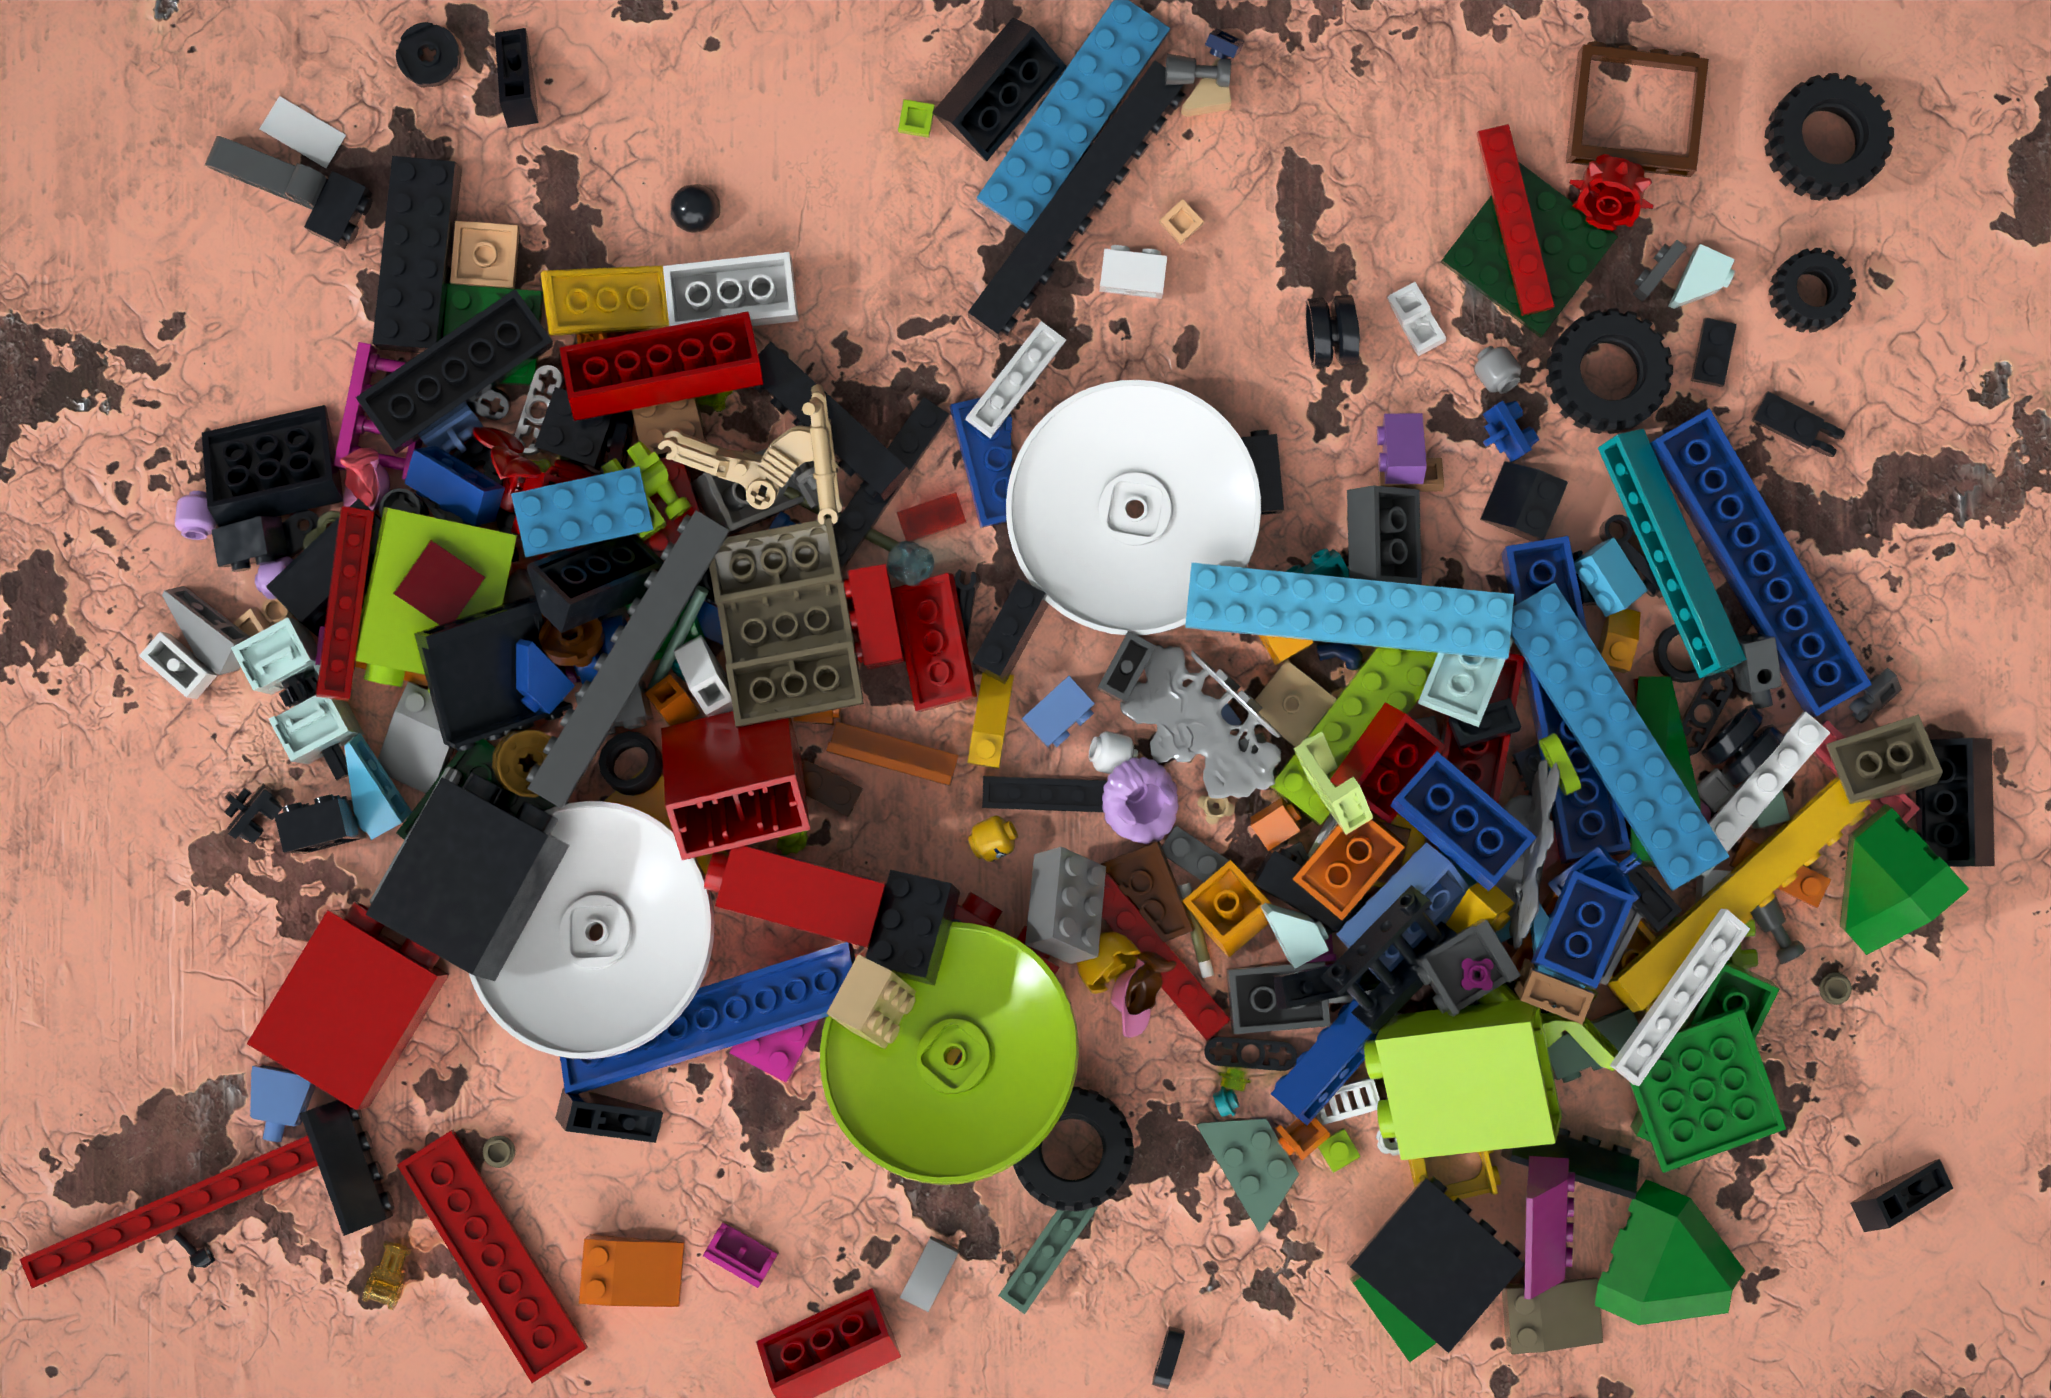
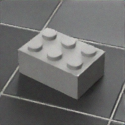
M1063 847L1034 854L1025 945L1069 964L1097 958L1106 867Z

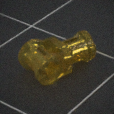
M384 1241L383 1248L385 1251L381 1263L373 1268L372 1274L366 1283L362 1301H376L388 1305V1309L393 1311L399 1301L406 1274L401 1271L406 1256L411 1254L412 1249L402 1244Z

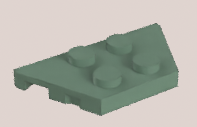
M1266 1118L1199 1122L1196 1124L1197 1128L1258 1232L1263 1231L1299 1175L1286 1151L1277 1142L1279 1140Z

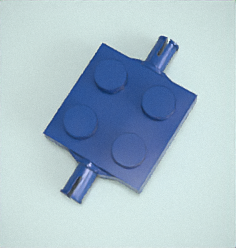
M1599 844L1550 880L1548 885L1559 897L1569 872L1577 871L1634 896L1635 902L1640 898L1641 893L1630 881L1627 873L1642 864L1640 857L1636 859L1638 855L1633 852L1619 863Z

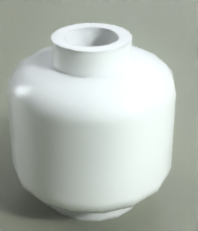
M1105 731L1099 737L1093 738L1088 758L1090 762H1093V766L1097 771L1112 774L1114 768L1121 765L1124 761L1134 757L1138 758V750L1134 749L1133 741L1129 736Z

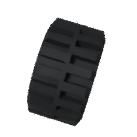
M1814 248L1811 251L1805 249L1791 256L1777 269V272L1770 281L1773 285L1769 288L1768 295H1773V299L1770 301L1771 308L1777 307L1778 309L1775 316L1778 319L1784 317L1787 320L1784 324L1789 328L1793 325L1797 326L1796 331L1804 332L1805 330H1809V333L1817 332L1820 329L1824 330L1830 327L1852 307L1850 302L1856 296V292H1852V289L1857 285L1856 279L1850 280L1849 277L1853 273L1851 266L1845 269L1842 265L1846 261L1842 256L1835 259L1833 257L1835 252L1831 250L1823 253L1822 248ZM1801 275H1814L1825 284L1827 300L1824 306H1810L1800 298L1797 291V281Z

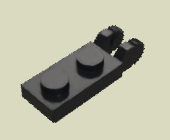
M1769 391L1765 393L1752 419L1754 423L1806 449L1811 448L1829 457H1834L1837 450L1830 444L1816 440L1818 432L1821 431L1834 439L1840 440L1843 439L1846 433L1833 424L1824 422V419Z

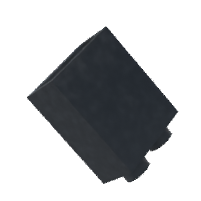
M471 772L464 786L443 777L440 779L366 915L466 972L496 981L570 845L551 835L558 821L556 817L526 801L521 805L517 815L512 814L498 806L505 790Z

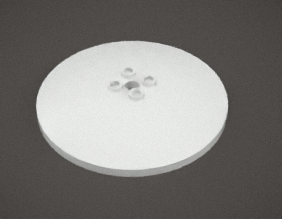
M1120 380L1090 387L1074 394L1052 409L1035 426L1021 447L1011 471L1006 498V520L1012 549L1020 568L1032 586L1047 594L1045 600L1053 608L1071 620L1094 630L1118 635H1126L1128 631L1135 635L1162 633L1185 625L1191 563L1247 567L1255 549L1260 530L1261 493L1255 466L1245 444L1231 424L1215 408L1188 391L1172 385L1146 380ZM1133 500L1141 501L1144 505V513L1139 518H1131L1127 514V505Z
M604 801L568 803L563 809L557 806L545 811L558 819L551 835L570 846L496 981L481 978L470 973L469 976L480 1001L488 1013L503 1029L522 1043L559 1057L572 1059L606 1058L628 1052L654 1039L666 1030L690 1004L702 983L711 958L715 927L714 908L710 890L704 889L705 874L697 859L681 860L674 833L665 824L644 812L618 803ZM595 924H601L603 936L597 941H592L589 936L591 927Z

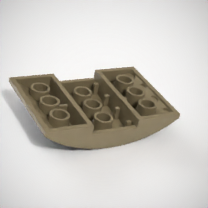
M827 518L824 524H820L817 520L727 537L709 568L715 603L718 608L727 663L725 665L736 728L864 704L854 634L849 616V605L845 594L842 567L831 518Z

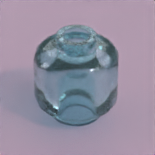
M906 540L898 543L889 552L887 568L895 579L910 586H918L923 580L931 576L934 569V557L927 548L913 541Z

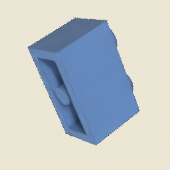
M1068 676L1022 718V721L1047 748L1052 743L1057 748L1070 736L1067 730L1075 722L1081 726L1094 714L1091 708L1095 703Z

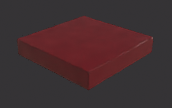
M430 540L393 594L437 624L442 625L458 618L485 577Z

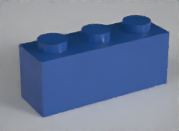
M437 446L414 449L405 479V484L416 490L417 495L431 499L439 504V508L452 512L462 518L465 524L476 527L496 521L505 490L504 486Z

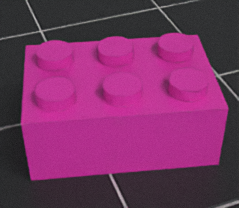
M820 1019L734 1045L729 1053L787 1082L794 1072Z

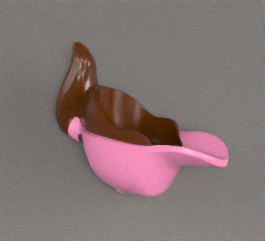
M1145 951L1139 954L1132 969L1126 970L1117 978L1111 994V1003L1122 1014V1028L1125 1037L1138 1036L1148 1026L1151 1008L1155 1006L1156 994L1163 984L1161 972H1168L1174 969L1176 966L1175 961H1167L1157 953Z

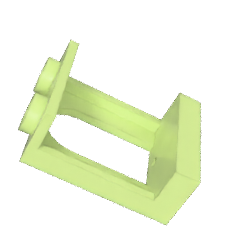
M1322 731L1313 737L1306 738L1300 745L1294 748L1309 783L1346 835L1373 819L1362 789L1354 777L1336 788L1326 774L1338 768Z

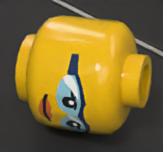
M995 815L975 824L972 827L968 841L974 855L978 859L983 858L987 862H993L1014 851V839L1018 838V834L1010 820L1006 822L1002 817Z

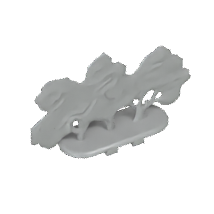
M1156 645L1144 668L1147 682H1137L1126 703L1120 702L1122 713L1137 724L1157 725V732L1150 741L1153 760L1157 763H1163L1174 758L1177 762H1190L1196 754H1201L1205 757L1203 781L1210 798L1248 797L1256 788L1266 790L1269 786L1274 785L1273 770L1281 761V750L1275 744L1269 742L1258 743L1254 728L1255 725L1262 724L1275 737H1281L1282 735L1259 713L1262 707L1244 691L1241 690L1238 693L1237 690L1241 686L1221 669L1216 672L1193 650L1191 651V656L1203 667L1200 673L1188 672L1185 667L1184 652L1180 647L1169 646L1163 648L1161 645ZM1208 675H1211L1227 691L1220 699H1215L1202 693L1201 689ZM1186 679L1193 681L1189 686H1183V682ZM1233 697L1248 711V717L1243 725H1230L1221 715L1222 708ZM1239 729V732L1235 736L1230 734L1231 730ZM1244 732H1247L1245 738L1249 739L1247 750L1242 752L1239 749V739ZM1254 744L1258 747L1256 754L1252 753Z
M1546 760L1540 762L1532 783L1533 796H1516L1510 799L1504 806L1508 813L1537 837L1496 883V886L1515 903L1508 913L1510 916L1509 921H1511L1509 932L1510 936L1513 937L1515 949L1522 944V939L1527 936L1532 922L1539 912V891L1547 850L1554 841V824L1550 820V811L1556 799L1560 771L1557 763H1555L1548 774V763Z

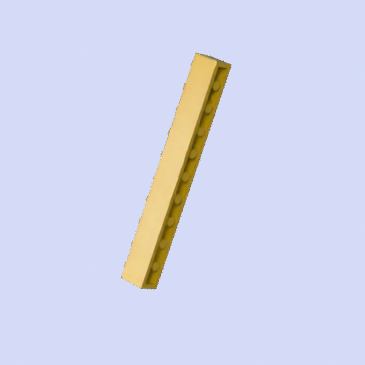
M1839 776L1832 779L1791 816V820L1781 825L1728 875L1609 981V986L1632 1012L1642 1010L1648 1012L1721 908L1728 909L1744 924L1748 923L1753 917L1750 912L1758 905L1762 908L1770 903L1776 896L1773 892L1780 885L1786 887L1798 877L1796 871L1803 864L1807 867L1821 856L1818 851L1825 844L1831 846L1843 836L1841 830L1847 824L1853 826L1866 815L1863 810L1871 802L1868 800L1850 804Z

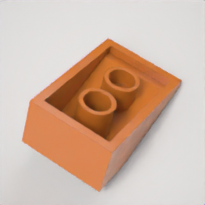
M1375 817L1347 835L1337 823L1293 877V880L1343 921L1405 848V842Z
M588 1235L584 1238L579 1304L679 1307L685 1242Z

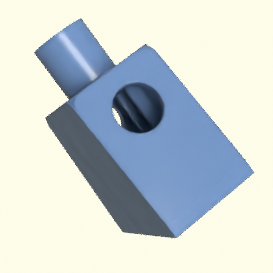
M261 1064L252 1066L250 1116L252 1119L266 1121L262 1139L282 1142L285 1125H301L302 1118L300 1113L307 1111L316 1087L314 1084L288 1069Z

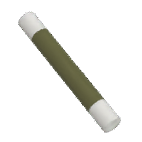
M1190 883L1178 886L1183 899L1192 893ZM1188 910L1195 928L1190 934L1202 978L1214 976L1202 926Z

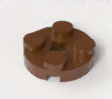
M598 618L563 633L547 620L540 630L539 640L543 653L554 664L585 667L592 662L593 657L601 650L605 641V631ZM574 634L578 635V637H576L573 640L566 639V637H572Z

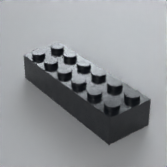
M392 156L372 342L380 350L421 353L443 338L447 285L450 284L454 229L455 221H457L462 169L455 161Z
M514 289L358 395L356 399L391 449L397 454L552 348L553 341L520 294Z

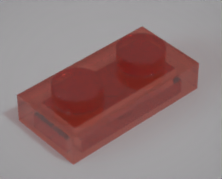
M956 492L896 512L907 543L967 523Z

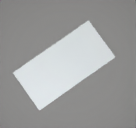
M281 96L278 97L260 127L261 131L324 168H327L346 137L344 133Z

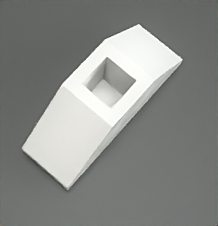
M702 635L676 648L674 655L688 688L706 716L710 717L733 711L727 674Z

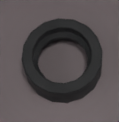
M1676 624L1663 630L1656 639L1653 650L1654 661L1661 674L1671 677L1672 681L1680 683L1699 680L1696 669L1690 671L1678 670L1668 660V644L1672 638L1680 634Z
M630 731L620 733L607 741L601 750L599 758L600 773L606 782L619 793L632 796L642 794L655 786L661 777L663 769L662 754L645 735ZM640 747L648 754V762L643 772L629 780L618 778L614 773V766L619 755L627 749Z

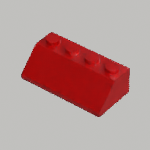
M873 1288L756 1341L767 1380L775 1398H814L901 1357L892 1329Z

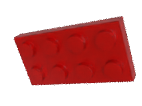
M944 573L892 588L915 711L923 712L977 697L954 575L952 573Z

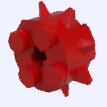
M1603 154L1597 156L1595 161L1589 162L1582 180H1570L1569 183L1580 190L1578 199L1572 207L1582 211L1586 215V221L1599 229L1612 231L1616 230L1619 225L1631 227L1639 217L1641 208L1653 209L1654 207L1653 204L1643 199L1645 189L1652 184L1650 178L1644 177L1645 171L1640 164L1632 163L1624 158Z

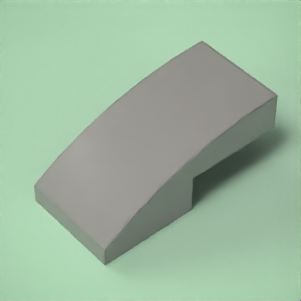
M931 1236L900 1298L929 1312L959 1250Z

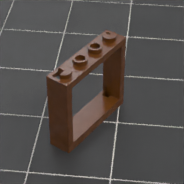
M1597 41L1588 42L1587 45L1583 44L1577 56L1566 163L1589 166V162L1595 161L1597 156L1608 154L1612 157L1624 158L1632 163L1640 164L1644 171L1648 173L1691 177L1697 171L1709 59L1700 58L1699 54L1691 52L1682 53L1679 56L1670 55L1669 51L1665 49H1651L1650 52L1637 51L1638 48L1632 45H1621L1619 48L1606 47L1605 43ZM1591 60L1695 72L1686 157L1582 145Z

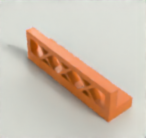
M837 721L831 742H828L826 749L827 752L948 786H951L959 757L956 754Z

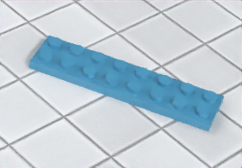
M1113 0L979 193L977 201L1026 234L1087 152L1168 35L1170 28L1129 0Z

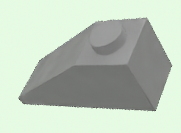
M185 586L164 590L162 597L196 658L203 662L209 671L218 675L238 671L240 664L231 647L250 638V636Z

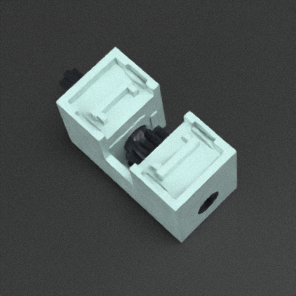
M287 617L231 647L254 691L272 695L285 688V691L279 693L285 707L290 709L269 718V721L290 761L310 764L324 756L336 781L347 777V762L341 747L356 734L361 733V735H364L347 701L316 697L320 665H315L317 644L309 629L298 620Z

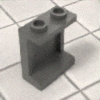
M1480 919L1415 959L1419 965L1415 969L1419 978L1425 986L1430 984L1436 993L1432 997L1436 1006L1442 1014L1447 1012L1453 1017L1458 1015L1460 1010L1505 982H1512L1521 976L1487 919ZM1471 958L1473 961H1482L1484 958H1487L1493 962L1494 967L1491 970L1493 987L1490 990L1484 991L1481 988L1463 989L1461 986V980L1463 979L1461 963L1464 959ZM1476 971L1474 973V976L1478 978L1480 976V972Z

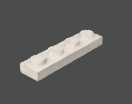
M1041 321L973 407L965 420L991 439L1061 349L1066 339Z

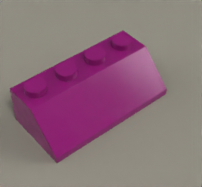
M1529 1156L1526 1195L1524 1299H1532L1564 1281L1566 1267H1572L1573 1248L1567 1247V1242H1573L1574 1223L1567 1222V1217H1574V1198L1568 1197V1192H1574L1575 1172H1569V1158Z

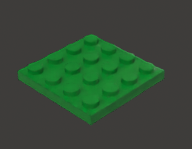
M1742 1007L1680 1028L1640 1086L1630 1083L1657 1161L1663 1173L1786 1130Z

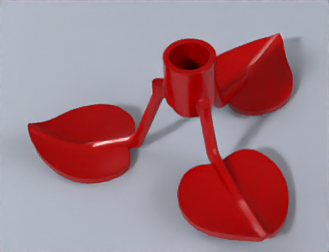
M474 427L472 430L473 435L480 443L491 449V459L500 480L504 479L503 486L505 490L500 508L515 513L511 494L522 491L525 481L524 477L537 478L541 475V470L533 461L517 454L524 452V446L512 434L492 427ZM556 459L554 462L555 466H551L545 472L551 475L558 474L559 477L570 481L596 476L585 466L565 459Z

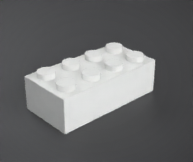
M790 252L663 266L669 326L749 311L752 326L799 321L793 263Z

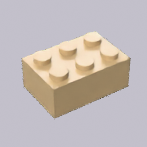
M858 954L826 1014L852 1033L886 1049L888 1043H893L898 1036L900 1030L898 1025L903 1015L911 1011L915 1003L914 995L916 991L894 972Z

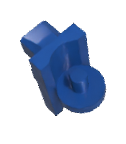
M1501 401L1483 413L1488 423L1484 427L1490 436L1483 441L1485 447L1495 444L1499 453L1505 452L1511 463L1531 451V447L1539 440L1533 428L1529 426L1521 431L1515 420L1523 416V410L1517 401L1506 404L1504 401Z

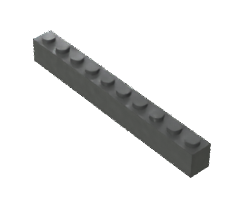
M697 510L692 517L686 514L677 529L682 534L676 544L669 542L660 557L665 562L659 572L654 569L644 583L648 590L642 599L635 598L627 614L631 615L630 620L625 627L620 624L610 640L614 643L610 653L606 654L603 652L593 668L598 671L592 682L586 680L577 694V697L581 700L576 709L569 708L562 718L560 725L564 729L558 738L555 736L550 738L543 750L547 757L541 766L535 764L526 778V781L530 782L527 789L561 809L566 805L729 535L727 528Z

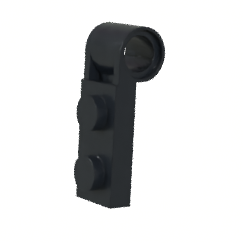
M1614 515L1605 520L1599 529L1601 540L1604 542L1613 538L1609 533L1611 523L1620 524L1623 528V536L1620 539H1616V541L1648 589L1646 593L1651 597L1655 595L1659 598L1663 597L1648 561L1627 542L1633 534V527L1629 518L1624 515Z

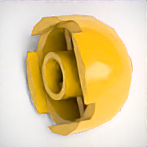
M1117 932L1101 933L1098 957L1077 962L1078 974L1091 993H1102L1108 990L1105 984L1113 979L1116 982L1120 974L1134 967L1137 960L1134 955H1139L1141 952L1131 940Z

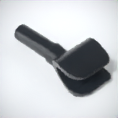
M180 1232L174 1236V1239L190 1255L189 1258L193 1266L205 1268L215 1261V1257L208 1247L205 1246L197 1251L195 1246Z

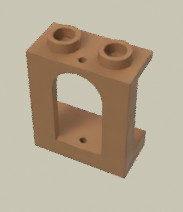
M1525 958L1519 972L1521 976L1516 979L1513 987L1519 999L1583 1025L1595 995L1594 992L1538 971L1534 968V964L1531 963L1532 960Z

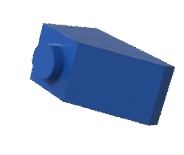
M520 639L516 643V689L524 696L521 701L531 711L535 713L541 711L550 714L575 685L533 642Z

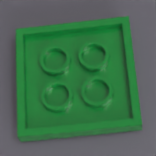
M448 284L443 337L514 289ZM516 289L541 324L543 292ZM538 357L499 384L531 386L534 374L537 371Z

